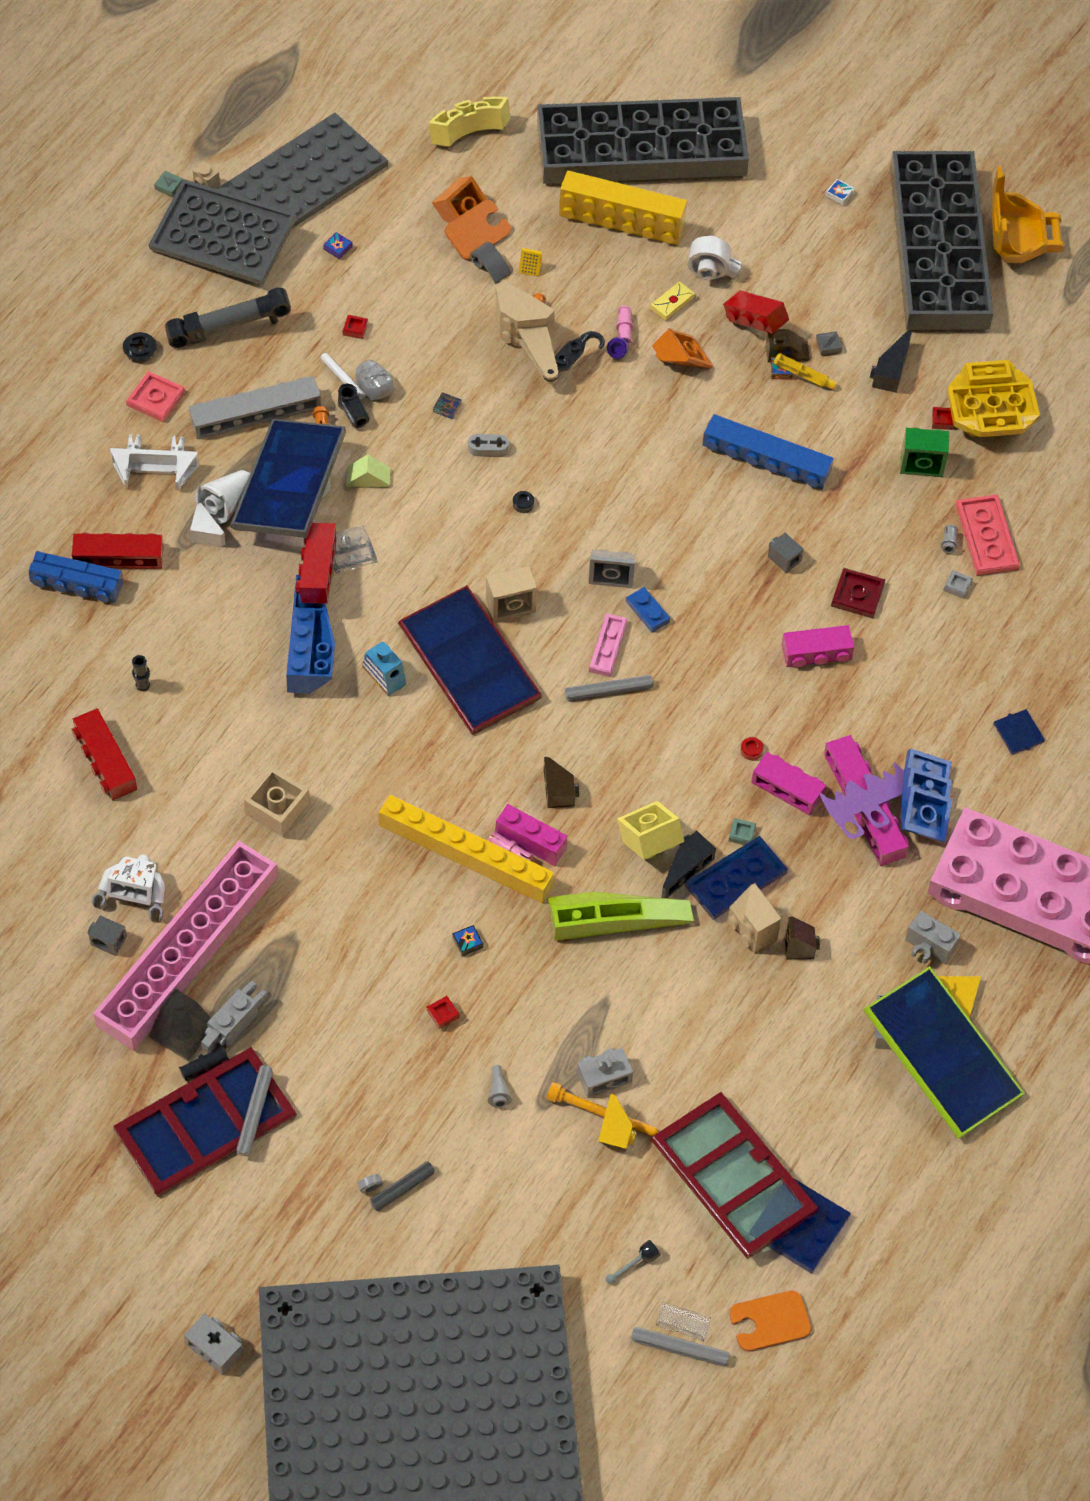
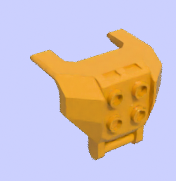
M999 165L992 189L991 221L994 252L999 254L1006 263H1024L1045 253L1062 252L1064 250V242L1061 240V214L1057 212H1044L1039 205L1019 193H1005V174L1002 173V166ZM1046 225H1052L1053 240H1047Z

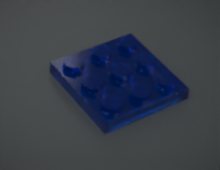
M794 1179L818 1207V1213L767 1247L813 1274L850 1218L851 1212ZM782 1183L751 1229L749 1236L756 1239L803 1207L784 1183Z

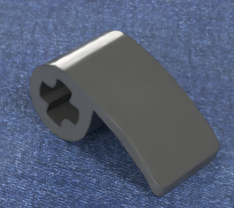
M485 242L470 253V258L474 265L478 268L484 266L494 283L499 282L511 273L501 254L490 242Z

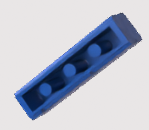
M36 551L28 572L30 582L37 587H53L59 592L70 591L80 597H95L101 602H116L123 585L121 570Z

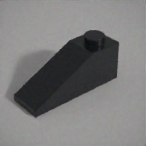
M908 330L879 357L877 366H872L870 378L873 379V388L897 393L912 331Z
M697 830L692 835H686L684 842L680 843L664 882L661 898L670 897L715 860L716 848Z

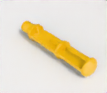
M781 353L775 357V365L821 387H828L833 390L837 383L829 379L828 375L805 366Z

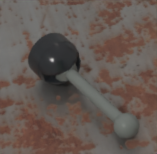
M647 1240L640 1246L639 1256L616 1273L607 1275L606 1282L613 1284L617 1277L642 1259L648 1262L661 1256L659 1250L651 1240Z

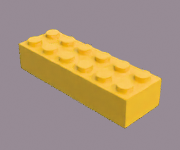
M567 170L560 188L559 216L628 234L643 236L648 239L663 241L668 244H679L685 227L687 200Z

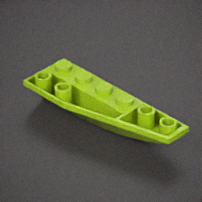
M586 892L547 897L554 941L694 923L690 900L604 892Z

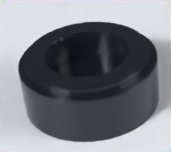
M527 491L517 492L513 496V508L519 513L530 512L534 507V496Z

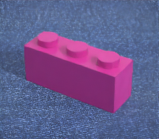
M849 625L783 633L781 644L786 667H802L809 664L822 665L826 662L834 661L845 662L853 658L855 648Z
M769 752L764 755L754 769L751 780L752 784L809 816L822 800L820 793L824 795L826 784L819 778L804 773L801 768L792 766L780 756L772 755Z
M509 804L506 805L496 820L495 831L509 841L514 840L518 843L519 847L553 866L558 863L567 849L568 836Z

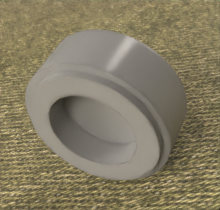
M373 1174L361 1179L357 1185L361 1193H369L380 1188L383 1185L380 1174Z

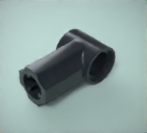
M349 383L341 385L338 389V407L344 411L352 427H363L369 422V416L357 395V388Z

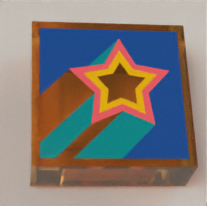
M771 357V379H792L793 373L775 365V357Z

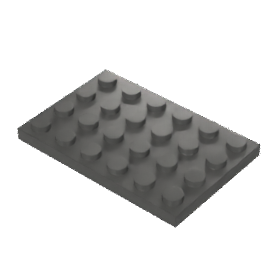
M183 179L148 246L152 251L263 285L297 216L296 213Z

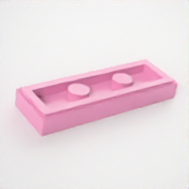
M606 613L589 672L611 677L628 618Z

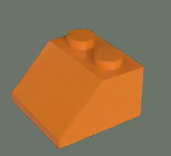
M473 176L458 178L432 204L442 219L450 223L479 203L487 200Z

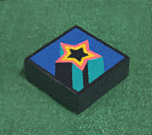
M474 925L452 933V938L461 956L483 948V942Z

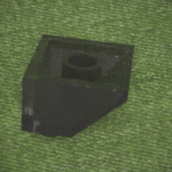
M175 989L161 1007L149 1037L189 1061L202 1045L201 1041L205 1038V1031L208 1028L207 1022L211 1017L195 1000Z

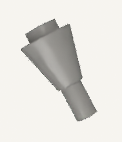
M495 1065L492 1067L493 1080L488 1103L495 1108H504L511 1103L512 1097L502 1078L501 1066Z

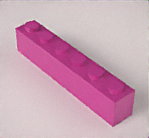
M851 735L827 742L824 756L844 796H846L845 787L849 781H853L864 790H867L864 774L871 775V769L868 761L864 760L861 755L859 743L854 742ZM888 801L879 804L890 820V823L883 827L876 828L873 826L863 811L854 815L864 830V835L880 866L905 858L909 848L908 839L905 835L901 834L899 822L896 816H892ZM878 811L871 812V817L875 822L882 823L884 821L881 813Z

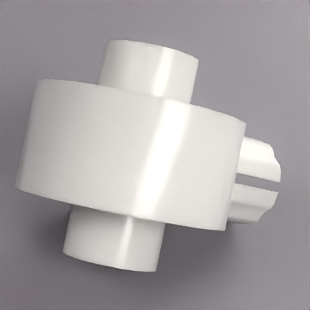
M703 236L695 239L690 246L687 264L689 270L696 276L704 280L721 278L724 275L732 278L738 275L741 262L731 257V247L727 242L716 236Z

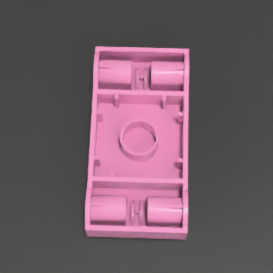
M964 807L930 881L927 894L933 896L946 907L955 910L965 909L1060 948L1071 958L1079 962L1090 964V858Z

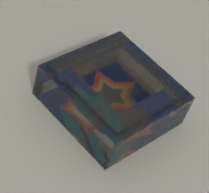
M442 392L433 407V412L453 420L461 405V399Z

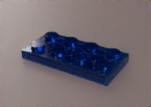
M758 836L686 881L685 887L711 919L714 920L727 912L730 906L752 884L755 883L762 890L787 874L788 868L761 836Z

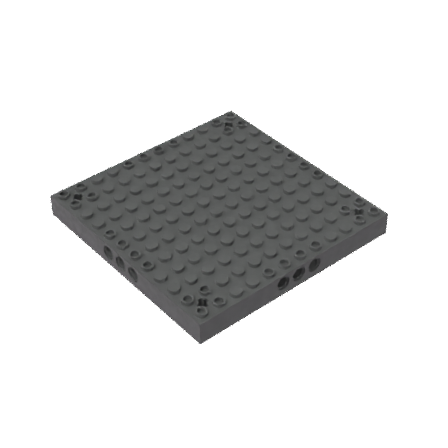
M560 1265L258 1287L269 1501H583ZM538 1291L540 1297H534V1292ZM284 1310L289 1311L288 1316H282Z

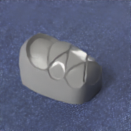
M371 359L357 366L356 381L368 399L373 401L385 398L394 392L393 379L380 364Z

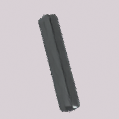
M426 1161L370 1199L372 1207L376 1211L381 1210L433 1175L435 1169L432 1164Z

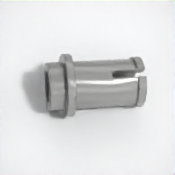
M955 525L944 527V537L940 545L943 552L948 554L954 553L958 548V543L956 542L958 528Z

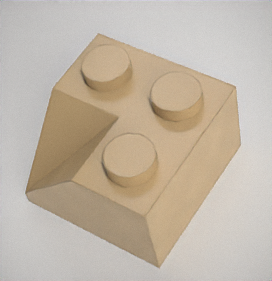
M529 566L517 567L510 571L496 572L486 576V603L493 622L536 612L537 587Z
M270 767L244 799L245 814L281 836L287 832L310 804L309 789L273 767Z
M754 883L730 906L727 920L733 930L736 929L741 935V940L745 947H750L752 952L756 953L778 940L781 917Z

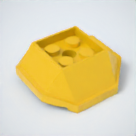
M1009 360L966 363L947 388L954 427L964 430L971 437L1023 434L1039 420L1040 413L1032 380L1016 369L1015 365Z

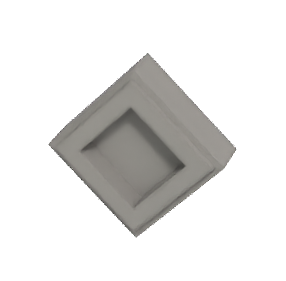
M952 570L943 591L964 599L973 578Z

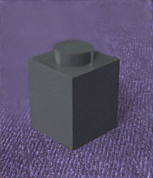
M784 533L779 538H773L769 543L768 558L787 573L802 561L804 549L787 533Z

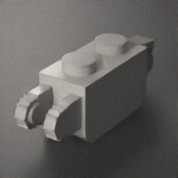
M252 981L242 991L238 989L207 1022L208 1028L205 1031V1038L201 1041V1047L210 1053L218 1044L230 1046L256 1018L258 1008L266 1000L269 993L261 990L252 999L250 996L257 987V984Z

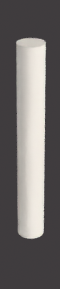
M324 353L320 359L344 384L354 385L357 388L359 399L363 400L366 394L327 353Z

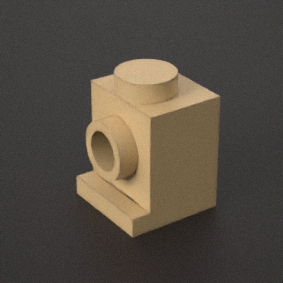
M203 161L193 169V182L217 189L220 187L219 171Z

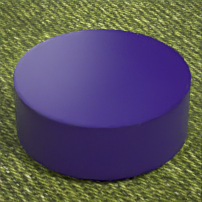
M614 337L607 344V352L614 359L624 357L629 351V344L622 337Z

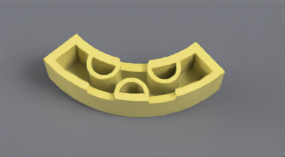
M483 97V101L471 103L470 100L455 104V108L448 112L445 110L441 111L429 122L431 143L440 146H451L462 136L475 131L504 129L511 119L509 99L507 97Z

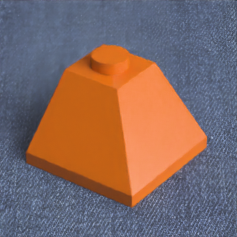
M668 328L652 345L656 351V357L663 363L667 362L674 365L707 369L713 367L692 335Z

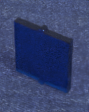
M1027 709L1014 714L1009 713L1007 717L993 722L1011 755L1023 750L1029 751L1031 747L1045 742L1043 735Z

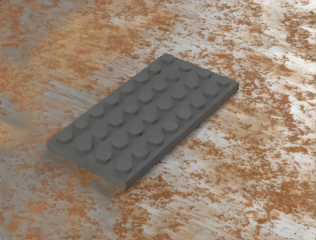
M333 113L217 189L296 213L297 219L293 225L295 227L388 166V160L337 113Z

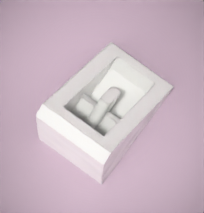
M201 503L197 504L190 528L191 542L217 547L225 546L223 530Z

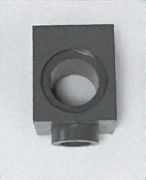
M101 915L96 922H92L88 929L90 945L114 956L117 955L127 938L125 926Z

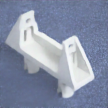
M132 434L128 436L127 449L110 448L112 464L126 488H128L130 472L176 474L175 486L176 490H179L199 467L198 452L184 451L185 438L180 436L178 445H176L175 436L172 437L171 451L140 449L142 437L138 434L134 443Z

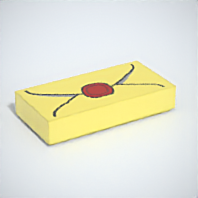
M679 281L654 301L650 309L666 321L694 298L695 293Z

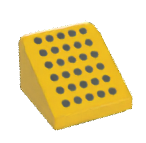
M522 248L519 273L539 276L542 267V252Z

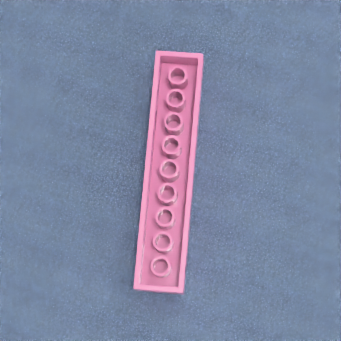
M238 841L93 1013L96 1027L134 1051L278 878L277 864L241 841Z

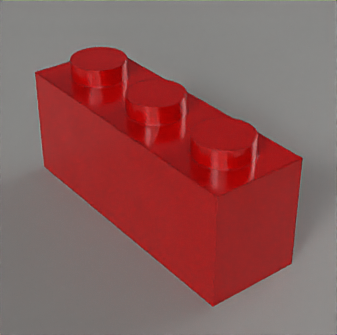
M739 290L723 304L726 317L730 322L771 334L790 320L784 302Z

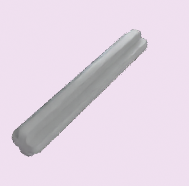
M651 675L566 687L565 698L569 701L652 688L653 679Z
M262 1065L258 1072L237 1146V1154L241 1156H249L273 1073V1069L269 1066Z
M634 1327L631 1340L634 1342L721 1366L728 1364L730 1356L728 1351L640 1327Z

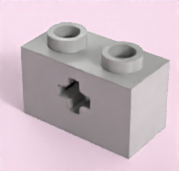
M204 1313L184 1334L185 1344L223 1375L243 1354L242 1341L233 1332L227 1333L223 1329V1324L217 1318H210Z

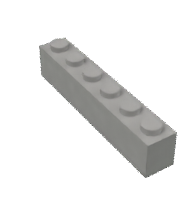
M314 376L303 377L266 388L262 387L225 398H217L209 402L197 403L189 406V416L196 439L269 422L272 419H281L313 411L316 407L321 406V395Z

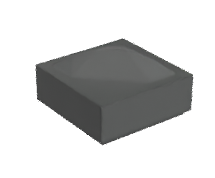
M837 331L816 334V341L821 355L840 353L842 351Z

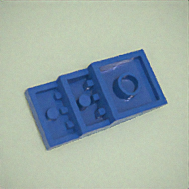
M914 749L907 751L902 785V830L942 843L946 841L953 800L949 798L952 780H949L951 761Z

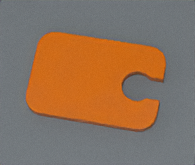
M490 200L479 203L445 227L444 233L465 260H470V253L485 242H490L494 245L511 231V226L506 218L502 219L497 226H491L487 223V215L494 214L499 210L495 203Z
M794 1290L737 1303L731 1307L729 1313L732 1325L738 1324L744 1319H750L756 1325V1330L753 1333L736 1335L738 1345L747 1352L807 1337L811 1331V1324L802 1297Z

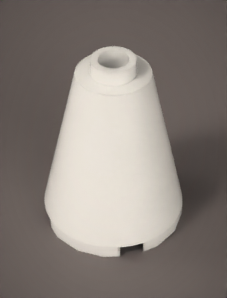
M240 470L201 485L195 491L196 504L201 503L217 524L227 522L238 507L250 473Z

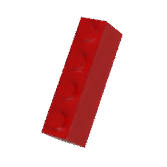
M312 523L307 538H304V545L306 547L301 549V561H303V564H299V577L301 579L296 582V593L300 594L301 603L328 604L337 544L336 523Z
M73 533L72 559L108 568H163L164 544L162 534Z
M96 708L73 718L74 728L71 729L76 741H81V750L86 759L90 758L92 762L90 767L94 776L99 775L101 779L99 783L103 793H108L113 801L136 791V778L99 709Z

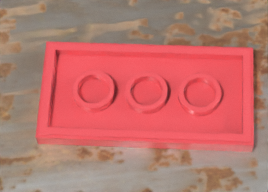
M998 494L956 500V510L976 576L1019 570L1020 564Z

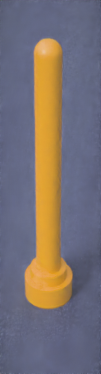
M552 1082L546 1100L553 1103L564 1101L599 1116H605L606 1107L565 1092L566 1089L562 1088L561 1084ZM629 1117L634 1125L633 1129L650 1136L658 1133L656 1127Z

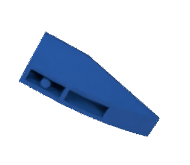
M296 575V582H297V580H300V579H301V577H299V575ZM295 583L286 673L287 693L310 694L332 680L335 641L326 604L301 603L300 594L296 593Z

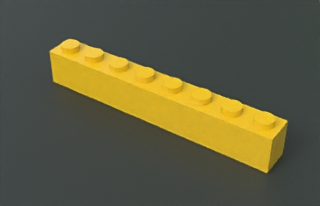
M389 795L379 811V826L542 904L553 887V871L397 797Z

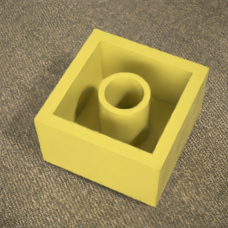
M658 801L617 818L622 842L643 860L653 858L656 854L673 849L676 845L684 842L679 818Z

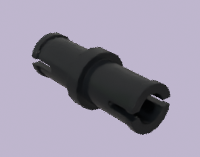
M137 655L132 659V676L136 682L137 690L147 691L150 688V670L147 667L145 657Z
M221 1046L204 1056L203 1054L198 1055V1059L180 1066L179 1070L184 1080L187 1081L204 1071L205 1073L210 1071V1068L229 1060L224 1047Z

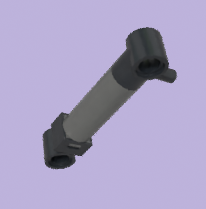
M277 287L271 289L262 297L202 315H198L196 311L183 315V319H171L166 322L165 330L169 345L173 348H181L186 346L189 341L192 344L205 341L206 335L269 317L272 324H277L279 321L278 317H284L291 312V305L286 289Z

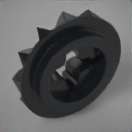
M133 333L123 342L124 355H127L129 360L135 359L137 363L139 360L144 359L147 361L148 357H154V352L157 351L156 340L148 333ZM140 343H142L143 348L141 351H137Z

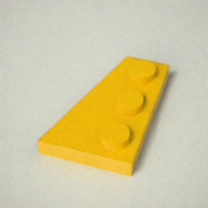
M938 976L967 1017L970 1018L981 976ZM934 994L937 1019L948 1011ZM954 1020L937 1030L938 1045H959L954 1037L963 1031Z

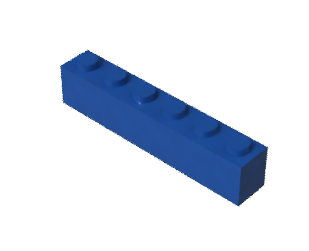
M713 414L703 435L702 446L710 450H716L727 454L729 457L738 458L751 465L765 468L770 472L779 473L787 476L789 479L806 483L811 487L823 490L832 471L834 457Z

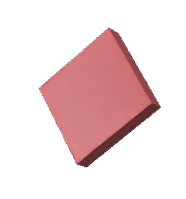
M148 371L126 400V406L164 422L185 394V387Z

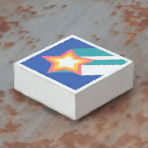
M836 179L826 191V197L844 205L854 193V188Z

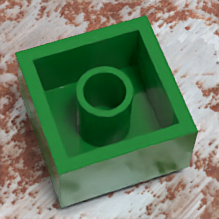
M906 427L901 449L900 474L943 478L949 453V431Z

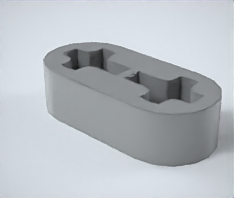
M475 434L468 440V451L474 456H504L509 451V440L506 436L499 434Z

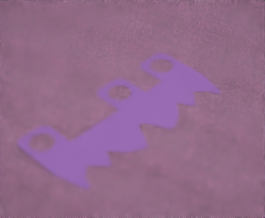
M893 762L895 775L883 771L885 780L875 775L864 774L867 790H864L853 781H849L845 787L846 796L835 791V800H832L820 793L827 811L848 838L855 839L864 834V830L853 817V815L862 811L876 828L890 823L889 818L880 808L879 804L902 795L904 770ZM878 811L881 813L884 821L882 823L875 822L871 817V812ZM845 823H854L858 828V832L856 834L849 833L845 828Z

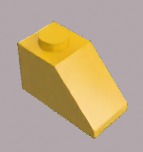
M610 1094L598 1141L628 1150V1146H633L637 1131H633L634 1125L617 1096Z

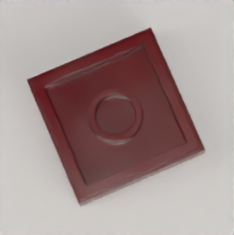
M843 568L831 607L873 619L886 579Z

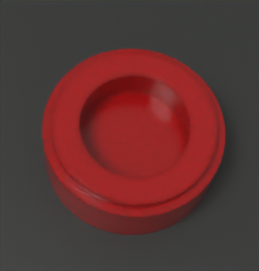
M748 737L741 743V755L747 760H757L763 754L764 745L760 739Z

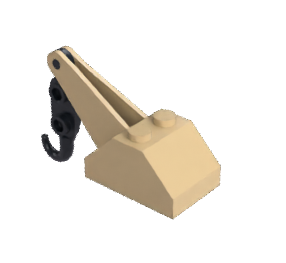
M504 279L496 287L495 315L499 337L504 342L510 343L515 347H522L547 384L556 383L558 373L571 368L584 353L586 342L589 339H598L600 341L599 349L603 348L605 344L604 337L596 331H588L580 337L567 342L554 356L551 338L554 336L555 310Z

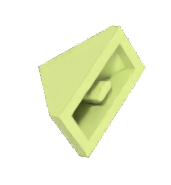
M366 455L347 466L346 487L390 488V467L374 457Z

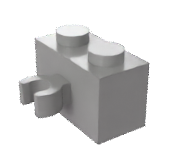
M920 910L908 927L905 941L915 946L911 955L913 958L917 953L925 955L922 960L923 964L928 962L930 956L946 964L956 950L961 934Z
M611 1048L604 1051L601 1055L596 1057L588 1056L577 1063V1075L587 1098L632 1082L633 1070L623 1048L616 1050Z

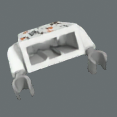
M139 855L137 859L124 857L119 864H115L104 871L98 887L100 891L92 897L94 907H96L99 900H103L101 909L107 908L108 901L105 898L107 893L109 897L150 905L152 902L153 907L149 909L150 921L152 919L151 915L154 912L160 914L159 922L163 919V911L160 908V904H163L165 884L161 874L156 872V864L151 862L148 856Z

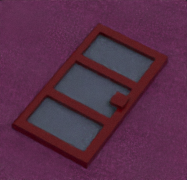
M719 1092L651 1138L652 1143L746 1259L751 1258L818 1213V1207L722 1092Z

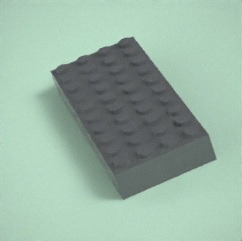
M740 97L538 105L537 125L543 184L563 183L567 170L608 181L747 176L749 157Z
M893 151L890 174L906 330H990L993 307L975 152Z

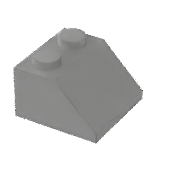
M592 550L588 584L633 588L636 554Z

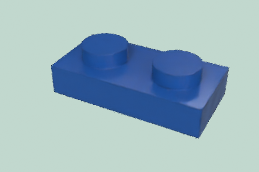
M645 587L626 597V603L651 633L670 623L668 614Z

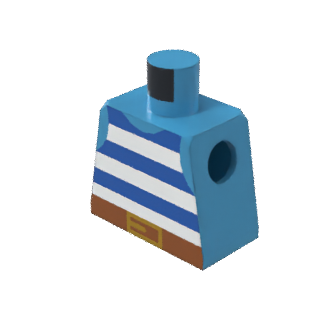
M380 642L365 653L362 668L387 696H390L406 685L403 663L385 642Z

